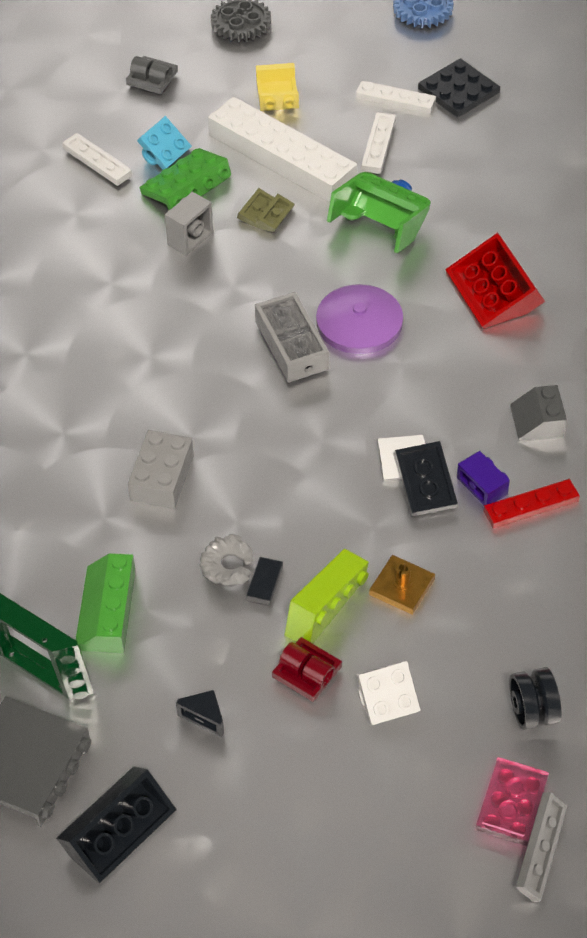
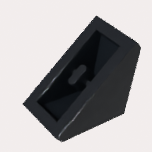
M214 690L177 700L176 708L179 717L220 737L223 736V719Z

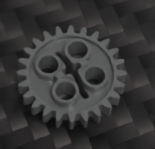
M227 0V3L221 1V6L216 5V9L212 10L211 27L214 32L218 33V36L223 35V39L230 37V41L237 39L240 42L241 39H244L248 42V38L255 40V36L262 37L261 33H267V29H270L271 11H268V6L264 7V2L259 3L258 0Z

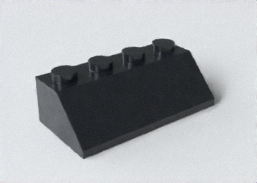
M132 767L56 839L72 860L94 880L101 883L177 809L148 769Z

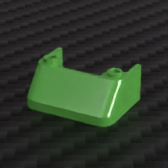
M362 172L331 193L327 222L331 223L340 215L348 220H356L364 215L395 229L394 238L396 239L394 252L399 253L415 240L429 212L431 201L422 195L374 174Z

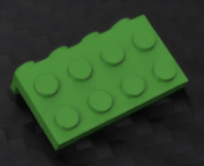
M198 148L186 157L179 159L171 167L164 169L156 177L147 180L139 188L141 194L166 204L169 210L192 191L203 196L231 176V170L227 158Z

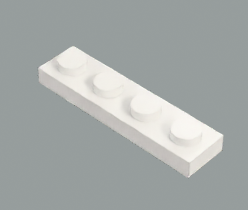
M361 81L356 92V99L431 114L436 103V96L367 81Z
M376 112L361 164L362 172L381 174L396 115Z
M78 133L62 143L65 151L117 186L132 176L130 168Z

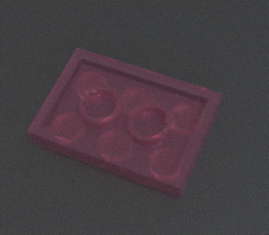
M498 757L475 830L528 846L549 772Z

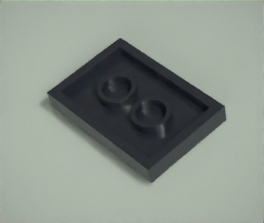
M440 441L395 450L394 454L411 517L457 508L458 502Z

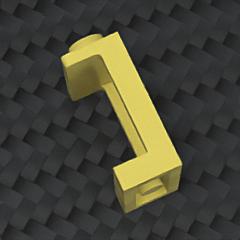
M294 63L256 66L260 111L299 108V93L296 87Z

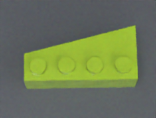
M344 548L290 600L284 635L295 642L302 637L314 644L359 586L366 582L369 576L367 572L369 562Z

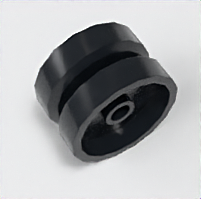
M548 667L534 669L531 677L525 671L510 675L509 690L516 720L522 730L536 728L539 721L545 726L561 721L560 695L555 678Z

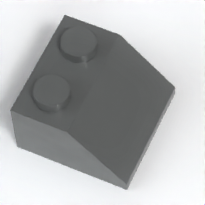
M558 385L534 387L511 403L510 407L519 441L564 437L567 419Z

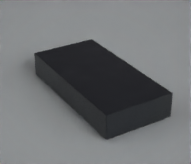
M264 557L259 558L246 595L247 601L265 605L271 604L283 569L282 561Z

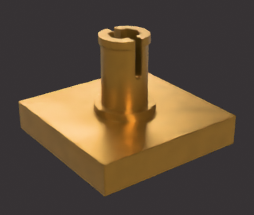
M392 555L369 589V595L413 615L434 582L435 573Z

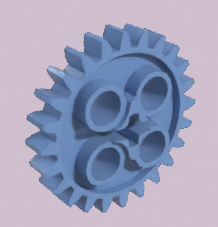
M393 0L396 18H401V22L407 21V25L413 23L414 27L420 25L421 28L424 25L431 28V24L438 26V22L444 24L445 19L449 20V15H452L454 6L453 0Z

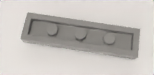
M552 792L542 794L516 889L532 902L542 900L567 805Z

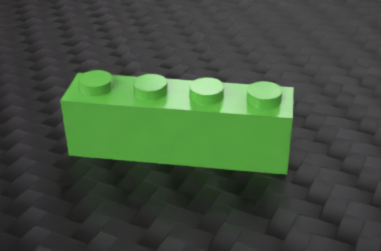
M109 553L87 566L75 639L81 651L124 653L136 572L133 554Z

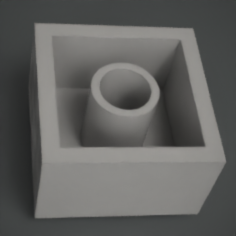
M192 191L176 206L169 209L165 214L167 244L187 256L213 234L212 202Z

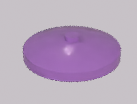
M362 284L348 285L338 288L325 296L317 309L316 324L321 337L333 348L351 354H369L388 347L398 338L403 326V311L399 302L390 293L381 288Z

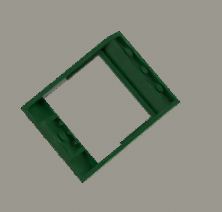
M0 593V656L69 700L83 699L88 695L94 694L78 642ZM7 626L47 650L51 660L11 636Z

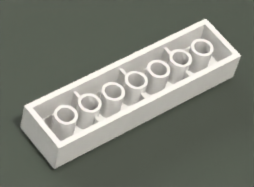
M232 97L208 116L209 136L329 203L331 193L357 175V163L236 97Z

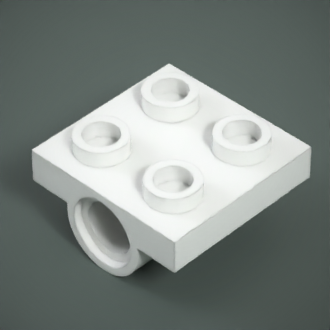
M407 661L357 674L360 686L358 688L360 700L364 710L367 712L370 725L420 711Z

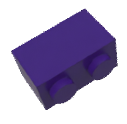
M481 451L458 463L457 479L483 505L497 502L508 495L510 483L506 473L501 472L494 465L493 461Z

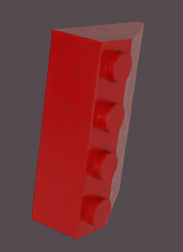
M498 232L445 269L483 329L526 315L545 302Z

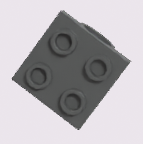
M135 56L130 65V74L126 78V84L162 94L178 72V65L147 56Z

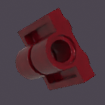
M300 637L296 643L290 642L285 647L280 656L279 664L272 671V678L314 702L341 669L342 661Z

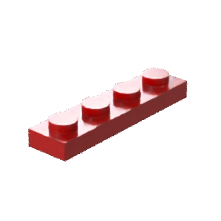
M567 479L484 505L483 511L492 528L495 529L579 502L580 495L571 480Z

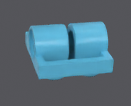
M166 116L137 140L143 147V158L151 165L158 164L162 170L168 168L192 147Z

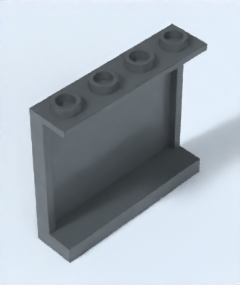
M5 696L0 704V804L36 818L37 825L42 827L45 820L50 819L52 816L54 804L58 797H62L65 793L69 777L77 772L82 754H86L91 746L88 728Z

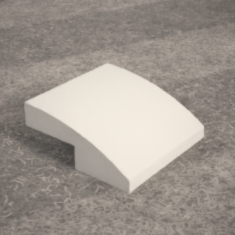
M423 435L377 439L383 482L401 480L394 454L395 450L425 444Z

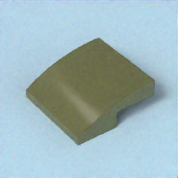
M258 188L240 210L237 218L259 229L275 232L295 204L280 194L273 197Z

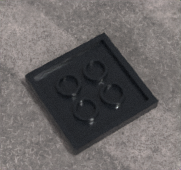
M461 58L418 83L420 91L436 96V102L457 118L500 93V86Z

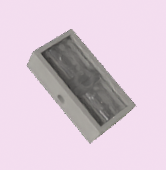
M296 292L255 304V322L288 383L329 370V351Z

